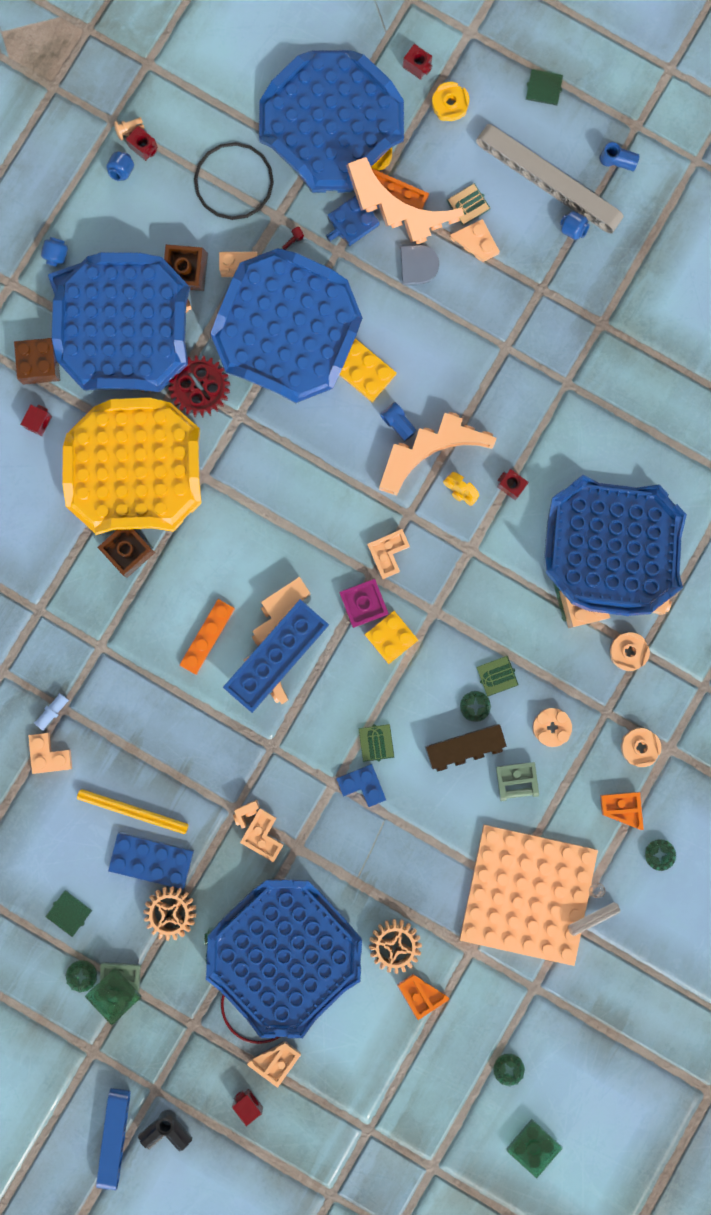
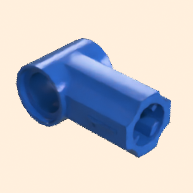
M610 142L603 149L599 159L604 166L615 165L634 172L640 154L622 149L617 143Z
M396 402L380 413L384 422L389 427H392L404 442L417 432Z

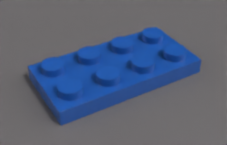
M119 832L108 872L170 887L174 886V888L184 890L194 850Z

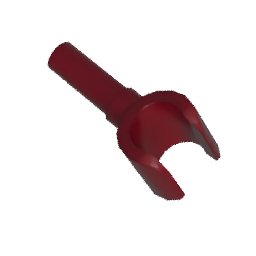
M296 227L291 231L293 237L282 246L283 250H286L295 241L298 242L304 238L300 227Z

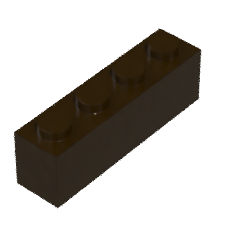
M495 724L427 745L425 749L431 769H436L438 772L448 769L447 765L455 763V766L465 764L466 759L472 757L474 760L484 758V754L492 752V755L503 752L502 748L507 747L500 724Z

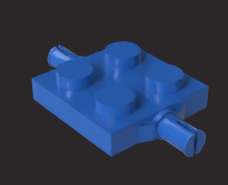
M355 195L327 215L329 221L334 226V230L328 233L326 238L331 242L339 236L351 246L377 228L380 222L373 214V211L367 212L366 209L361 211Z

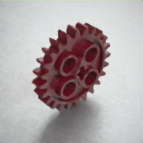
M195 355L194 361L188 357V365L179 374H176L173 377L174 379L169 381V384L173 386L168 389L170 392H174L170 397L171 399H176L174 405L181 404L179 410L183 411L186 408V415H189L192 411L195 418L198 413L204 418L205 412L212 416L211 410L218 412L217 406L224 407L222 400L228 401V397L225 394L230 393V390L225 388L230 386V382L225 381L229 376L228 374H223L225 372L224 367L218 369L220 366L219 362L213 365V358H210L207 362L205 356L199 360L197 355ZM205 370L207 373L204 377H198L197 372ZM190 373L194 375L199 385L203 386L210 400H207L202 391L196 387L194 380L189 376ZM184 381L191 382V386L188 388H183L181 385ZM211 385L218 387L217 391L213 393L209 392L208 388ZM195 396L202 397L200 403L192 402Z

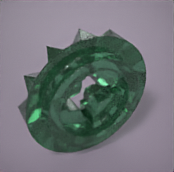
M471 691L464 695L461 700V713L469 721H482L490 713V700L482 692ZM475 698L478 704L484 705V707L478 708L476 715L473 708L467 707L474 704Z
M658 839L650 842L646 847L644 856L651 868L664 871L675 863L676 851L670 842ZM659 849H661V852L668 854L661 857V863L658 857L653 856L658 853Z
M85 960L72 963L65 975L66 984L69 985L71 990L79 993L89 991L97 981L95 967ZM82 969L83 976L89 978L83 979L80 984L79 978H76L75 975H78Z
M503 1054L495 1061L493 1072L496 1080L502 1085L511 1087L515 1084L518 1085L521 1079L524 1078L525 1067L518 1056ZM505 1064L510 1068L514 1067L512 1070L513 1077L509 1073L504 1074L506 1072Z

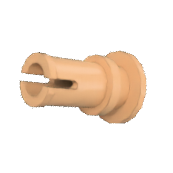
M141 117L128 122L122 121L119 125L117 121L114 122L116 134L121 141L123 140L122 136L126 135L128 137L137 126L143 130L145 129L144 125L140 124L143 123Z

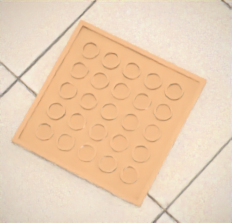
M483 824L459 938L460 941L575 966L581 933L575 936L571 935L568 926L585 917L598 850Z

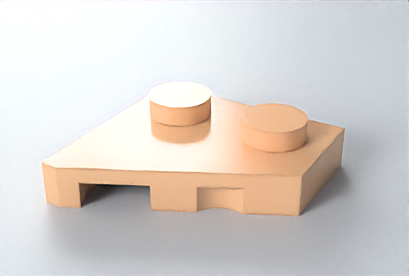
M483 219L450 235L453 242H458L464 247L463 249L474 254L481 262L498 255L500 252Z
M284 1041L249 1060L247 1065L278 1088L301 1056V1052Z

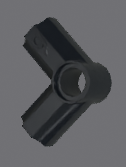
M172 1110L162 1111L160 1116L138 1135L141 1145L147 1149H151L166 1136L179 1152L183 1151L193 1139L177 1121L176 1114ZM166 1120L170 1122V1125H165L162 1121Z

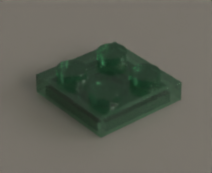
M116 968L109 972L85 995V998L111 1026L142 997Z
M533 1119L528 1122L506 1148L507 1152L536 1179L563 1149Z

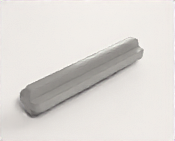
M613 902L568 926L569 933L575 936L620 913L619 905Z

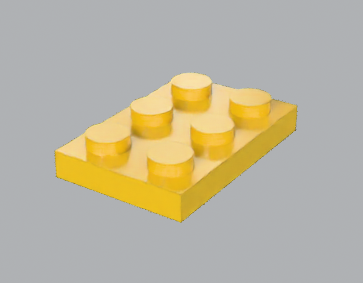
M355 338L339 376L373 403L397 373Z

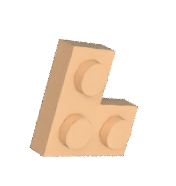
M403 529L367 544L382 580L400 572L393 554L410 547Z
M50 733L28 735L32 774L72 769L71 750L51 752Z
M260 808L240 843L274 862L284 844L267 835L277 817Z

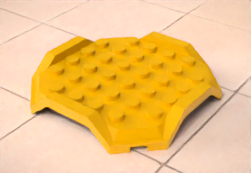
M154 398L110 399L94 406L66 434L64 440L62 484L67 509L96 535L111 530L147 528L174 532L189 513H193L202 503L199 472L200 428L172 403Z

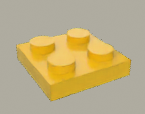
M395 611L365 634L388 664L418 641Z

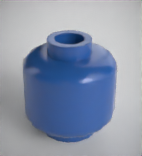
M118 151L112 154L106 166L109 176L116 181L129 178L134 169V162L128 153Z
M575 211L570 212L568 215L565 214L560 222L562 233L574 240L585 237L590 227L587 217Z
M50 237V239L44 240L41 257L46 260V264L57 267L58 263H65L68 246L65 245V241Z

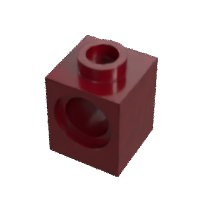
M413 44L403 58V68L420 80L424 75H428L433 67L432 55L416 44ZM420 61L423 64H416L415 62Z
M137 126L126 138L129 148L145 161L155 155L158 148L156 141L141 127ZM141 143H147L143 147L140 146Z
M30 404L20 425L42 437L52 416L48 413L47 408L39 404L37 407Z
M510 469L508 473L504 471L497 481L500 484L497 488L516 500L529 482ZM507 480H514L516 487L510 488L507 485Z
M250 1089L245 1092L243 1090L240 1091L233 1098L232 1109L245 1126H248L262 1114L263 1106Z

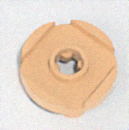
M628 632L618 635L610 646L611 661L622 670H637L644 666L649 659V646H647L645 639L637 633ZM631 646L634 655L628 657L625 649Z
M548 708L541 711L535 717L532 728L534 736L539 742L545 746L557 747L569 740L572 732V723L565 712L556 708ZM551 722H554V725H557V729H555L554 733H551V730L547 729V726H550Z
M636 728L623 736L621 751L629 764L637 767H647L652 765L658 758V755H660L661 743L658 736L652 731ZM639 742H641L642 745H646V748L643 749V753H640V751L636 749Z

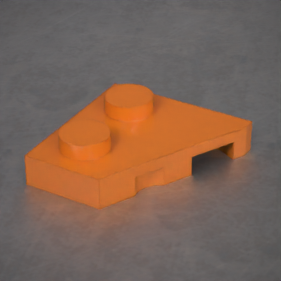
M414 974L397 984L417 1020H420L450 1000L448 996Z

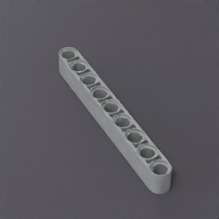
M487 124L476 139V143L480 148L575 212L586 216L591 223L603 231L612 234L622 221L624 216L618 209L495 126Z

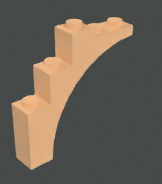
M367 157L346 165L361 211L366 209L367 212L378 209L377 205H379L386 227L391 225L392 228L403 225L402 221H404L410 243L416 241V244L427 241L426 237L431 235L430 227L432 231L442 227L441 223L448 221L450 225L460 221L459 217L464 215L462 208L450 211H427L403 203L381 185L373 173Z
M453 412L444 413L438 434L434 433V430L430 428H419L413 449H409V446L403 443L393 445L379 490L397 496L409 473L422 460L433 453L461 445H475L492 449L496 437H493V434L490 432L482 431L481 433L475 431L474 427L468 425L462 427L463 419L459 418L458 414Z
M300 577L261 602L263 605L261 610L266 617L270 616L271 619L252 631L254 633L252 638L257 646L265 640L300 599L303 601L311 595ZM280 681L270 694L276 703L280 701L281 704H284L289 699Z

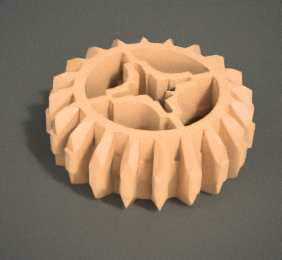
M174 886L170 888V892H168L167 887H163V894L160 890H156V896L151 895L149 897L152 902L147 901L145 903L150 909L143 911L144 914L149 915L144 918V921L151 922L147 925V929L153 927V935L158 931L159 939L165 934L166 941H169L171 935L174 940H177L178 934L184 937V930L189 932L191 930L189 925L195 924V921L191 918H195L197 913L191 911L196 909V905L190 906L194 899H186L189 894L188 892L181 895V888L176 893ZM165 898H173L177 901L176 903L169 905L166 902L163 903L160 900ZM181 905L185 909V921L181 919L182 916L178 912ZM156 906L159 907L158 910L162 914V918L159 922L157 921L155 916ZM176 907L171 917H168L166 920H164V918L167 916L168 911ZM167 922H172L175 925L178 924L179 927L166 928L164 925Z
M396 919L392 920L393 925H389L388 920H386L385 928L381 924L378 925L380 932L373 930V934L376 937H370V941L375 944L369 945V949L375 951L371 952L370 956L377 957L374 960L375 964L381 962V970L387 966L388 973L391 972V968H394L395 974H398V968L401 967L402 971L406 972L405 965L412 968L413 966L410 961L418 962L414 955H421V951L416 949L422 947L421 943L416 942L420 940V935L413 936L417 930L413 928L409 931L410 923L403 927L404 920H400L399 925H396ZM396 931L391 939H382L387 933ZM402 933L406 934L411 940V947L401 942ZM398 940V946L401 947H396L393 953L392 946L390 945H394L395 942ZM379 945L384 946V948L390 951L389 959H386L381 954ZM409 953L402 960L394 961L397 955Z

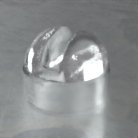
M599 882L592 883L589 887L590 896L596 899L605 895L604 885ZM596 887H599V890L593 893V890Z

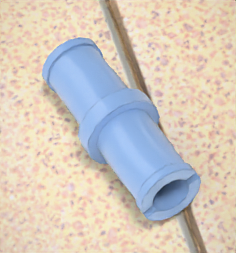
M59 693L53 702L44 708L45 711L34 724L44 731L52 719L58 717V712L69 700Z

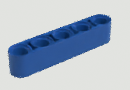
M110 1088L96 1188L117 1190L131 1095L130 1090Z

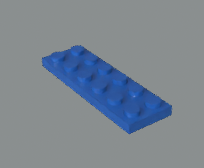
M300 599L223 688L253 713L327 629L329 624Z

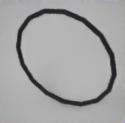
M238 142L220 144L208 151L198 163L194 176L196 195L204 208L217 217L229 220L248 218L260 211L269 200L274 184L272 168L265 156L251 145ZM239 146L250 149L262 158L268 168L270 177L268 194L260 206L248 214L228 216L217 213L206 205L199 193L197 179L200 167L210 154L220 148Z

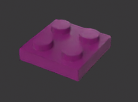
M375 579L339 592L353 628L389 615Z

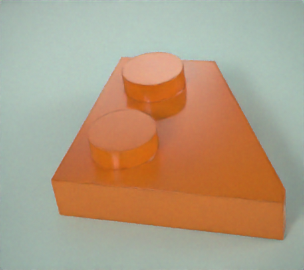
M640 792L600 795L602 815L639 830H644Z

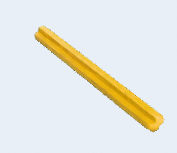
M81 789L77 794L78 800L175 832L185 834L188 830L189 825L187 823Z

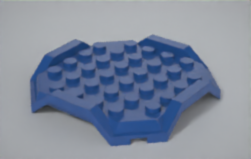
M312 50L294 58L270 82L259 101V141L272 148L300 175L312 193H326V191L349 193L354 188L346 167L348 163L367 157L370 167H372L391 147L404 142V100L393 82L364 54L352 50Z
M277 248L239 264L210 335L226 373L259 385L296 404L334 388L363 318L347 279L334 270L298 253Z
M101 252L87 256L59 284L53 299L52 342L56 361L84 391L126 389L160 392L176 374H179L188 365L185 332L186 303L190 287L159 256L143 253Z
M582 475L565 490L563 489L551 500L544 551L545 573L573 605L584 610L622 616L651 614L683 588L680 577L681 538L687 514L678 504L675 505L669 499V494L660 484L636 488L598 483Z
M266 879L249 892L208 934L206 980L220 990L247 1019L260 1038H303L316 1019L345 991L361 982L362 938L308 880Z

